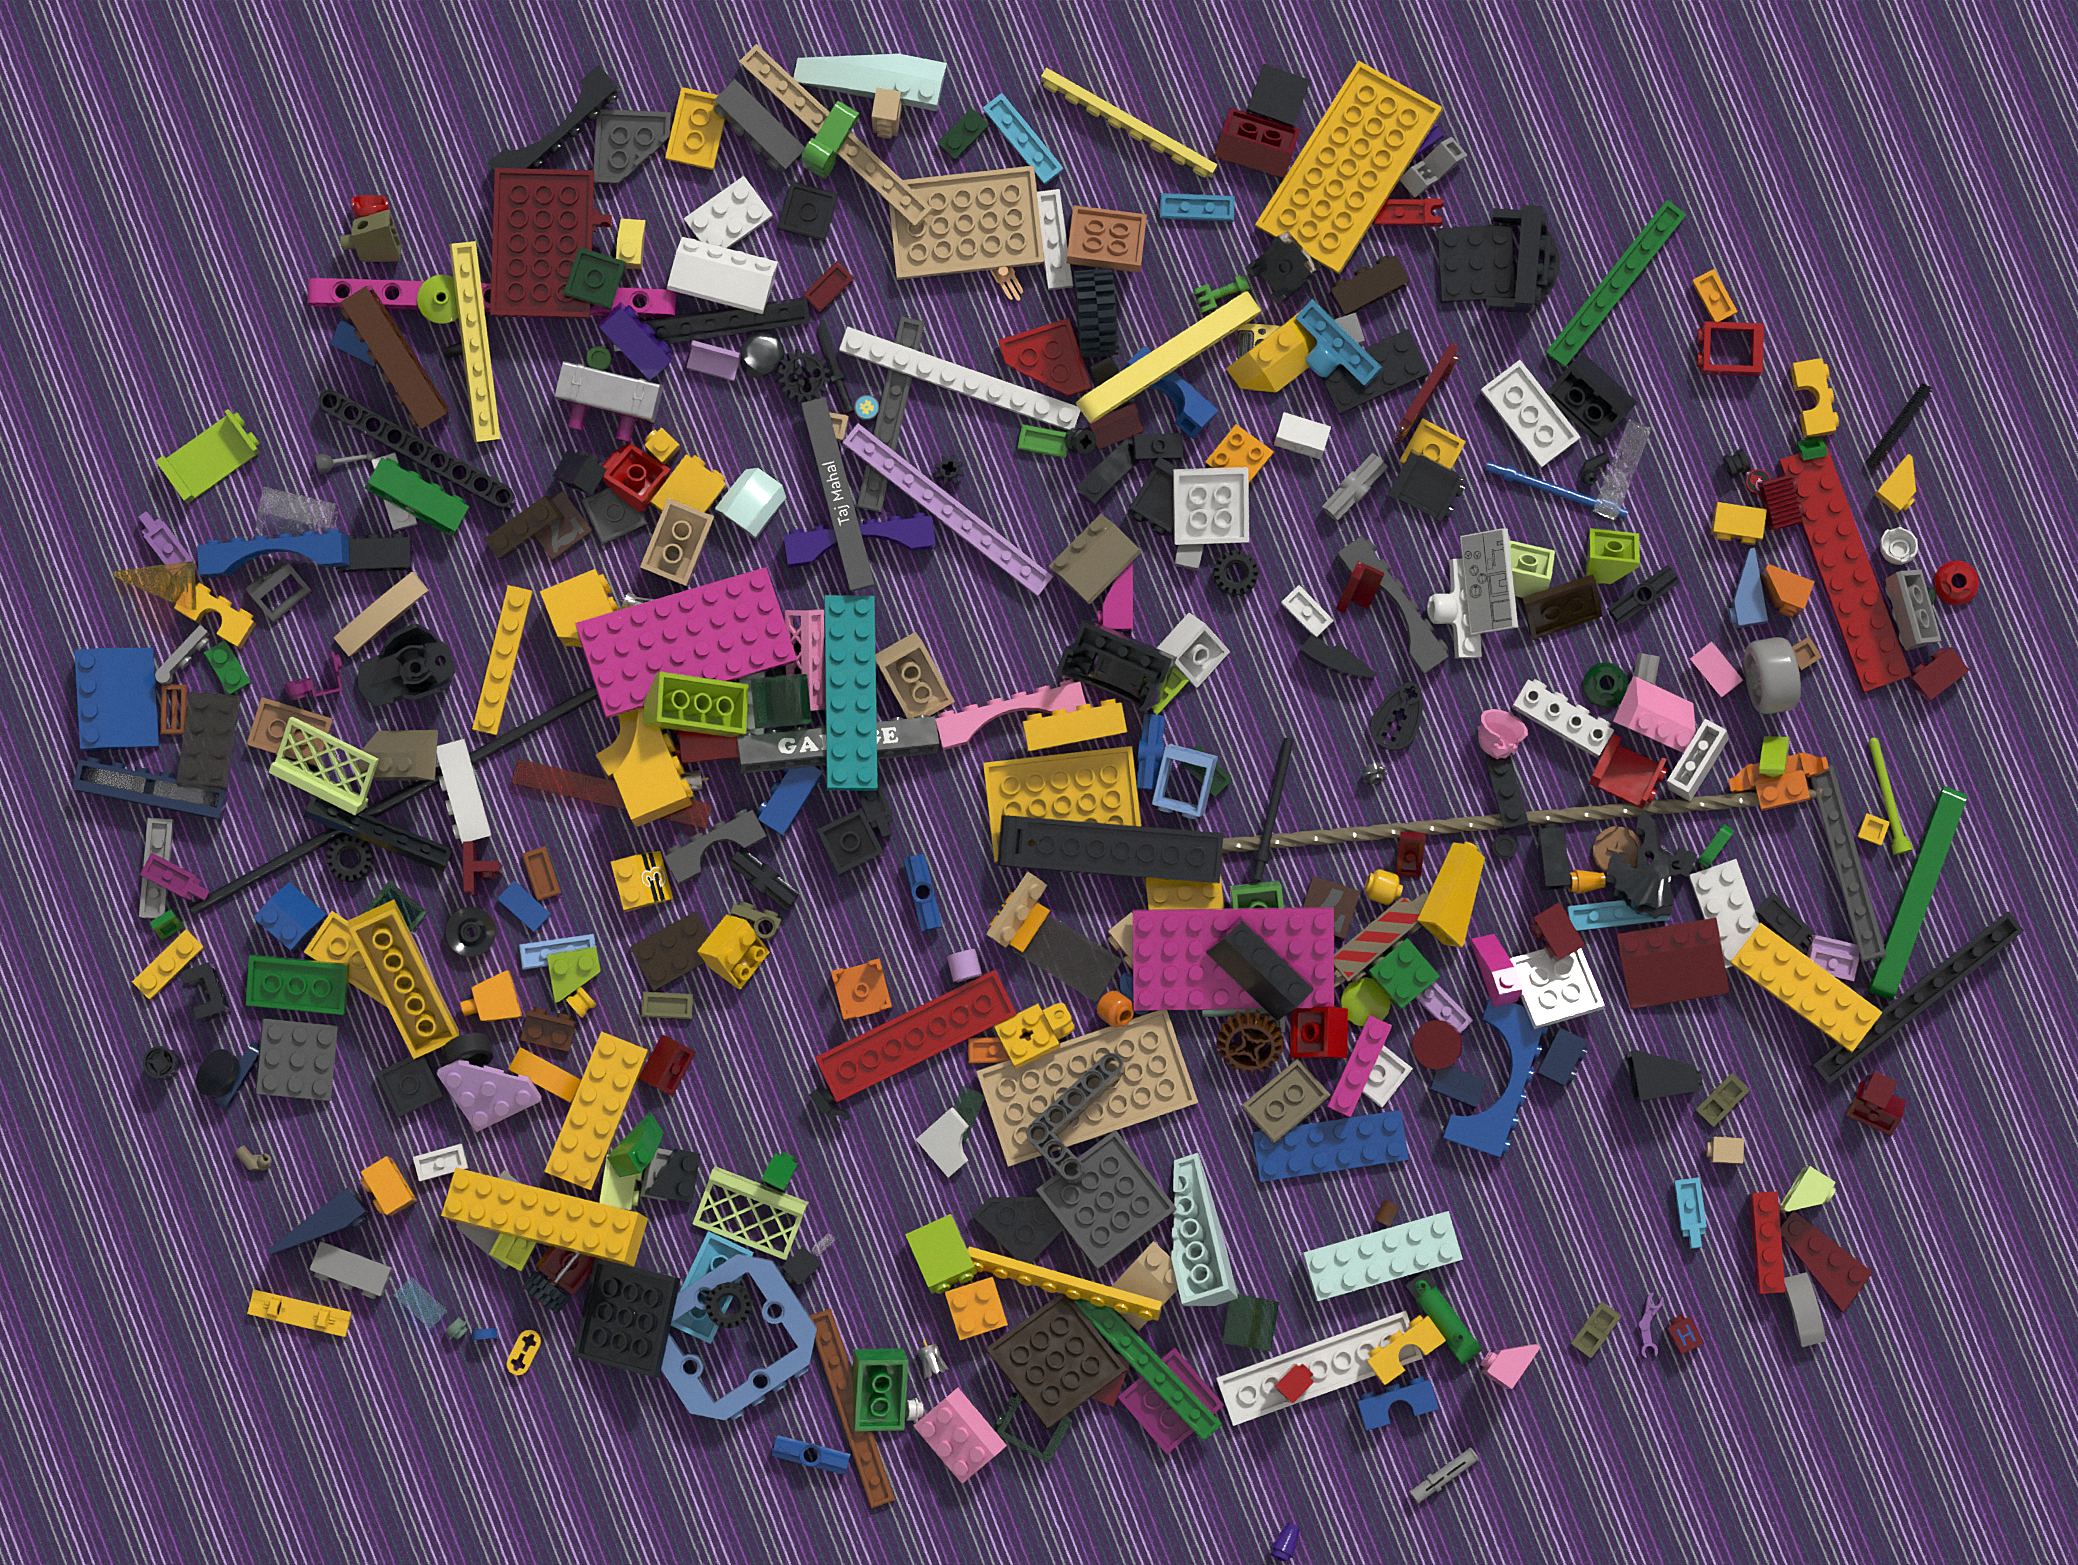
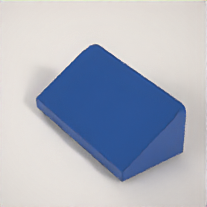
M340 320L331 345L375 367L376 364L367 353L370 348L366 342L361 343L354 332L356 327Z

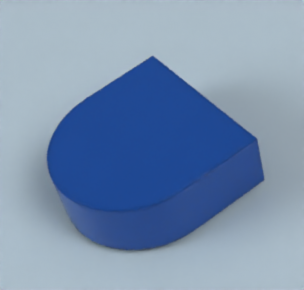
M496 1328L472 1331V1340L499 1338L498 1329Z

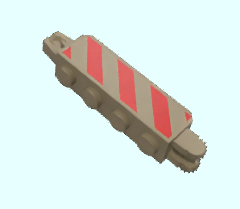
M1427 892L1421 894L1412 902L1409 898H1400L1334 954V988L1343 982L1348 983L1351 979L1354 983L1366 974L1363 970L1370 963L1374 967L1384 958L1382 954L1389 947L1393 951L1403 942L1401 938L1408 931L1412 935L1423 926L1417 919L1429 895Z

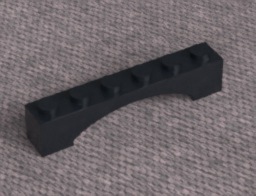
M598 65L580 81L583 87L577 103L567 118L553 132L540 141L517 150L504 148L488 165L494 171L495 168L540 169L545 164L544 159L551 153L553 155L558 153L563 148L565 140L569 137L574 138L582 131L581 126L587 121L592 122L601 114L599 110L606 104L608 106L613 104L619 98L618 93L622 90Z

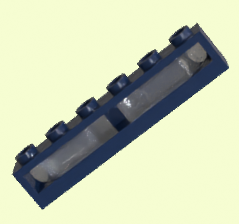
M86 757V761L78 760L72 788L77 792L223 821L229 791L223 789V784L209 781L208 785L198 784L199 779L184 776V780L174 779V774L160 772L159 776L149 774L150 769L135 767V771L125 769V764L111 762L110 766L101 764L100 759Z

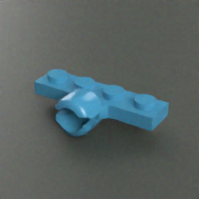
M1311 300L1295 317L1317 340V345L1305 357L1307 365L1317 375L1324 378L1328 377L1337 366L1342 364L1364 386H1367L1383 369L1314 300Z

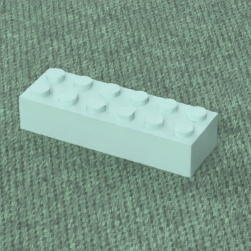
M1449 1211L1302 1253L1316 1302L1463 1260Z

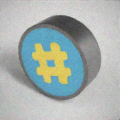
M863 395L856 400L854 406L855 413L861 420L870 421L878 415L879 403L876 398L871 395Z

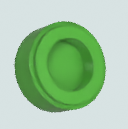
M595 346L587 354V363L590 368L605 371L610 367L612 357L609 350L605 347Z

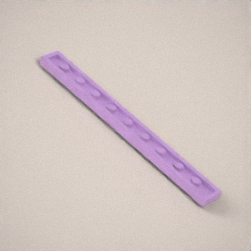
M857 424L842 444L1037 597L1053 578L1050 573L860 424Z

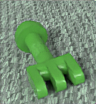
M1235 276L1236 282L1211 291L1209 284L1194 289V295H1199L1203 292L1205 296L1196 299L1197 303L1208 302L1209 304L1200 308L1201 313L1218 308L1215 300L1227 296L1229 293L1241 291L1242 294L1249 290L1250 287L1246 276Z

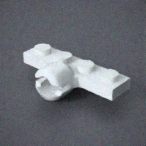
M1463 559L1449 560L1450 594H1434L1429 598L1427 604L1428 617L1432 623L1452 625L1455 658L1482 657L1480 634L1472 635L1470 631Z

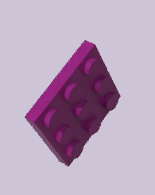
M1175 1347L1161 1359L1212 1414H1215L1224 1406ZM1142 1376L1118 1396L1119 1400L1166 1454L1170 1453L1194 1432Z

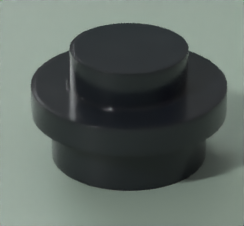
M1508 834L1497 836L1492 843L1493 853L1500 859L1511 858L1517 851L1516 840Z

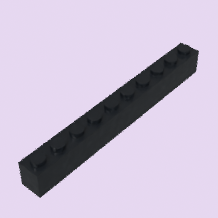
M2009 911L2003 913L1881 1009V1016L1853 1053L1838 1043L1809 1067L1824 1086L1829 1085L2024 931Z

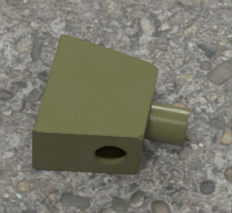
M390 210L355 219L352 225V234L340 236L342 250L356 249L359 260L362 262L400 261L402 244Z

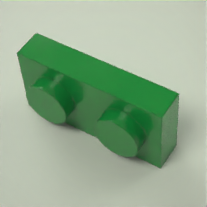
M226 640L204 652L230 696L251 684L250 679Z

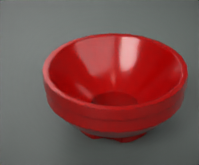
M1963 561L1945 563L1936 571L1933 580L1934 591L1938 598L1944 603L1953 606L1963 605L1972 600L1979 586L1976 571L1972 566ZM1960 574L1965 578L1966 583L1963 588H1956L1952 585L1951 579L1953 575Z

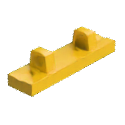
M253 1289L247 1313L343 1337L347 1336L352 1312ZM281 1303V1308H280V1312H279V1315H278L277 1309H278L279 1304Z

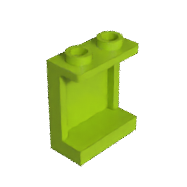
M951 1214L905 1234L932 1294L935 1292L937 1294L946 1292L951 1288V1285L957 1282H968L973 1279V1275L978 1273Z

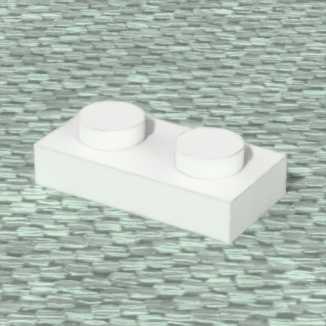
M1300 585L1281 602L1311 635L1314 634L1318 637L1334 621Z
M462 1144L413 1157L420 1182L453 1173L455 1168L468 1169Z

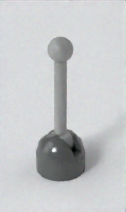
M369 451L364 455L332 459L327 454H317L315 457L318 474L328 473L334 464L364 459L371 461L376 458V454L373 451Z

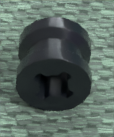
M1074 427L1068 430L1065 435V445L1069 451L1088 454L1095 448L1096 437L1090 430Z
M1743 449L1736 450L1733 455L1727 454L1723 456V463L1732 479L1741 472L1747 473L1751 471L1749 460Z

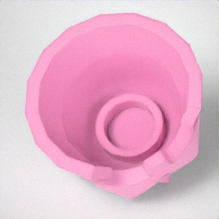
M1497 709L1484 711L1481 715V724L1478 726V741L1485 753L1496 759L1506 758L1511 753L1515 755L1518 744L1528 735L1525 724L1518 717L1506 711Z

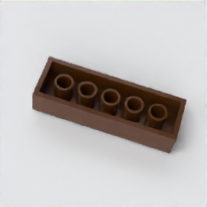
M371 285L365 286L341 301L343 307L340 310L347 321H353L356 329H354L356 336L361 343H367L370 348L367 351L368 355L375 364L379 363L383 369L381 372L382 377L388 385L393 384L397 391L394 395L401 406H407L410 411L408 417L412 424L423 429L450 413L451 410L373 287Z

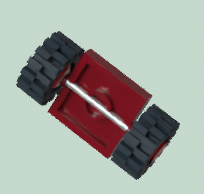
M550 1246L535 1265V1267L550 1278L549 1281L537 1271H534L522 1287L542 1305L558 1315L570 1300L565 1293L557 1288L558 1285L574 1295L591 1274L594 1258L596 1257Z

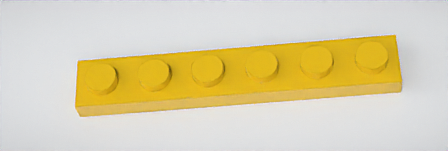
M510 585L507 587L472 728L474 731L498 735L533 594L531 590Z

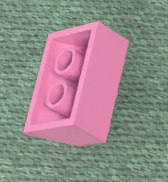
M1633 676L1613 722L1684 753L1696 732L1693 703Z
M1537 1344L1488 1352L1480 1363L1483 1366L1480 1372L1503 1388L1513 1389L1541 1347Z

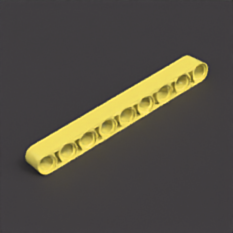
M1248 291L1242 293L1084 395L1076 402L1077 406L1090 424L1097 421L1253 320L1262 310Z

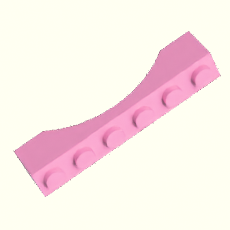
M1074 679L1060 682V687L1051 689L1050 685L1035 689L1036 693L1026 695V692H1020L1011 695L1012 699L1002 701V698L987 701V706L978 708V704L964 707V712L954 714V711L951 710L940 713V718L935 720L942 749L946 750L968 744L974 734L985 724L1011 712L1026 710L1052 714L1051 711L1066 708L1067 713L1077 711L1076 706L1086 704L1081 683H1075Z

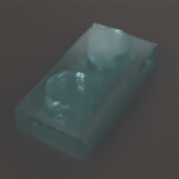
M410 1277L394 1294L430 1330L448 1312L413 1277Z

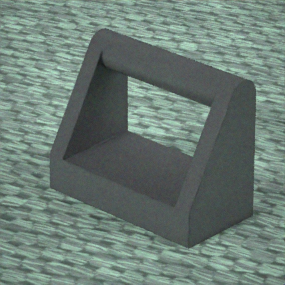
M284 557L245 588L273 623L312 592ZM292 574L302 587L271 612L262 602L261 598Z

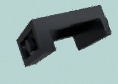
M1412 449L1388 496L1408 503L1436 518V521L1441 523L1443 517L1448 520L1455 507L1451 505L1455 496L1460 498L1466 484L1462 483L1465 476Z
M1159 457L1142 488L1129 505L1128 511L1131 512L1130 516L1140 523L1146 521L1151 524V529L1157 534L1164 536L1166 533L1171 536L1174 531L1173 469L1179 468Z

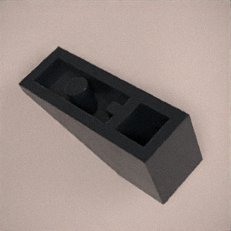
M1127 438L1077 486L1076 492L1093 508L1141 461L1134 460L1132 441Z

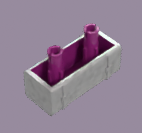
M563 361L555 398L573 405L567 427L583 431L587 409L593 408L618 414L621 417L615 439L631 442L635 420L638 421L639 419L655 423L663 387L660 384L648 382L645 379H635L589 368L582 364L577 365Z

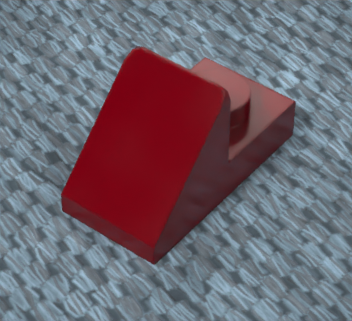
M1400 831L1397 845L1396 875L1421 877L1426 840L1425 833Z

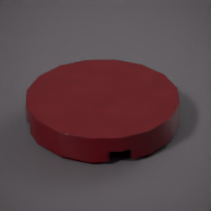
M1428 1021L1421 1025L1414 1034L1412 1043L1414 1055L1419 1063L1427 1068L1435 1070L1448 1068L1456 1063L1462 1053L1461 1034L1448 1021Z

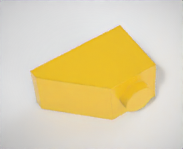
M1910 454L1900 462L1874 494L1896 514L1901 509L1906 511L1915 501L1912 498L1916 492L1913 457Z

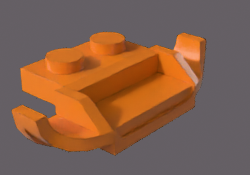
M1797 753L1787 756L1785 774H1780L1776 777L1759 773L1760 763L1747 765L1733 778L1728 779L1732 792L1756 790L1761 811L1810 800L1806 778L1826 772L1829 766L1826 757Z

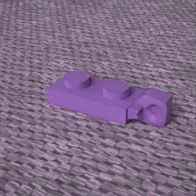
M147 511L139 516V519L146 526L142 530L144 538L173 576H176L194 562L164 521L162 522L160 518L154 521Z

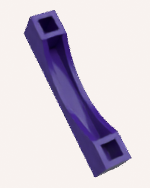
M926 513L912 514V518L902 519V516L888 517L886 522L879 523L877 519L862 521L863 525H859L862 539L876 538L888 540L905 547L911 552L936 548L932 516H927ZM817 526L810 532H804L803 529L790 530L789 534L784 535L788 568L813 565L823 554L838 546L834 528L828 529V526Z

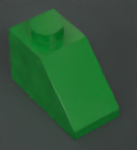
M783 1151L781 1155L775 1153L761 1180L786 1192L798 1167V1164L794 1162L796 1157Z

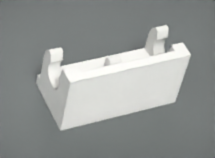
M1284 412L1274 446L1321 460L1331 426Z

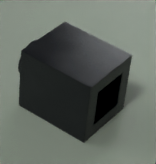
M803 1246L782 1266L785 1270L782 1275L791 1285L796 1282L800 1286L821 1264Z

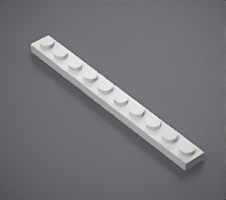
M847 327L839 352L1067 431L1075 427L1080 413L1078 406Z

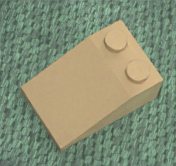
M667 498L640 567L688 586L699 562L714 516Z
M916 632L875 654L876 664L907 719H913L918 715H927L929 717L955 702L924 643Z
M1153 1241L1111 1287L1161 1301L1163 1306L1178 1290L1172 1259ZM1118 1312L1137 1331L1148 1322V1320H1144L1136 1314Z

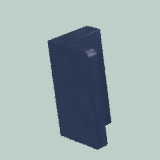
M1450 1066L1436 1070L1429 1090L1470 1107L1477 1108L1486 1081Z

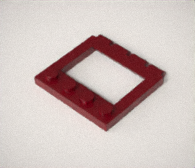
M1450 342L1401 420L1393 438L1395 444L1398 445L1403 442L1441 380L1446 382L1453 372L1460 357L1456 354L1459 347L1454 343Z

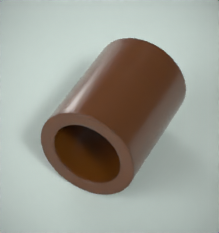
M1384 1199L1374 1220L1390 1227L1400 1207Z

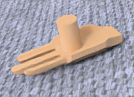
M1001 266L999 269L990 270L996 282L1001 285L1006 296L1010 300L1013 299L1004 284L1005 282L1015 299L1020 301V297L1010 279L1013 280L1020 294H1022L1023 289L1015 277L1014 269Z

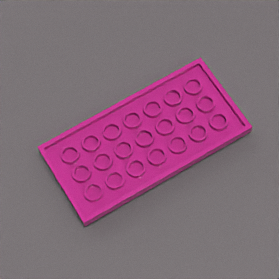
M766 567L575 623L605 718L643 708L644 700L657 672L731 682L797 662V657Z
M1333 907L1132 910L1133 1010L1263 1008L1205 952L1240 916L1312 984L1314 990L1297 1008L1334 1007Z

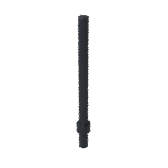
M1284 738L1259 850L1255 852L1254 861L1256 863L1252 880L1255 882H1262L1265 864L1269 862L1270 853L1268 851L1294 742L1291 738Z

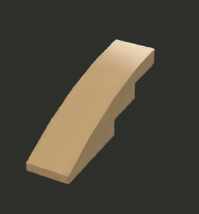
M411 572L358 615L334 639L349 657L353 656L369 640L374 639L388 625L397 621L429 590L417 575Z

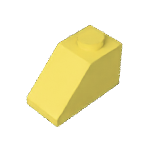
M620 220L616 259L627 263L625 269L642 270L646 220Z

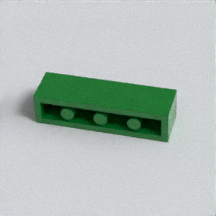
M381 458L364 488L452 537L469 508L465 501L456 495L450 496L443 492V488L435 483L428 484L421 480L422 477L418 473L411 470L405 471L393 459Z

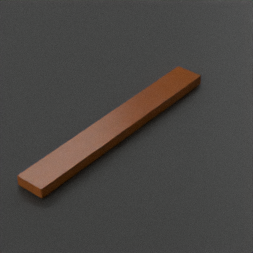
M830 1308L810 1315L817 1326L815 1342L870 1506L874 1508L895 1501L873 1432L854 1431L852 1370L832 1310Z

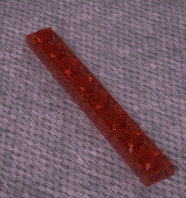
M517 759L512 784L627 810L615 781ZM690 799L692 805L663 816L661 819L706 829L712 804Z

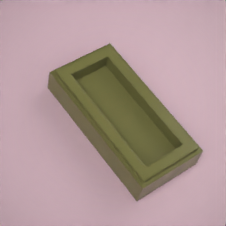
M643 992L642 1017L692 1020L693 994Z

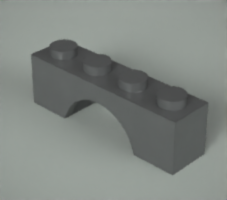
M744 809L734 814V820L727 824L725 821H721L712 826V832L703 835L701 832L691 837L689 844L683 847L679 844L667 850L668 855L664 858L678 884L681 885L701 874L703 855L712 845L727 841L736 843L747 850L767 839L753 810L747 812Z

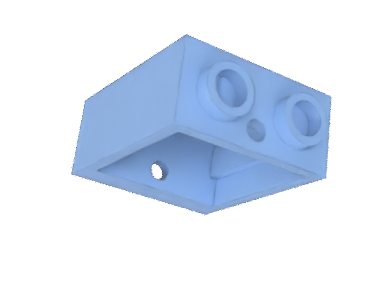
M1173 744L1167 745L1164 750L1152 804L1159 806L1158 810L1168 813H1172L1173 810L1182 812L1183 817L1196 819L1197 816L1200 817L1205 814L1218 756ZM1173 759L1206 767L1198 805L1164 797Z

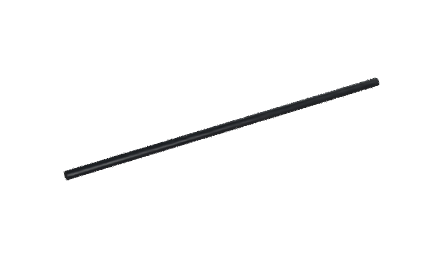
M595 685L470 752L469 756L472 765L598 698ZM441 768L435 771V780H418L361 812L376 818L440 783L439 777L443 776ZM329 828L209 893L205 901L201 899L189 904V908L195 916L346 833Z

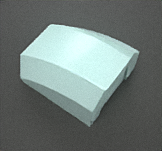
M759 468L746 469L728 490L715 510L721 516H725L745 530L748 535L756 540L783 504L786 495L782 484Z

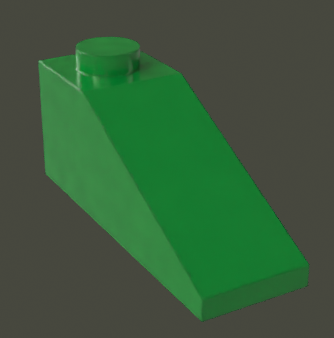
M648 1113L607 1156L619 1178L640 1174L654 1159L664 1132L652 1113Z

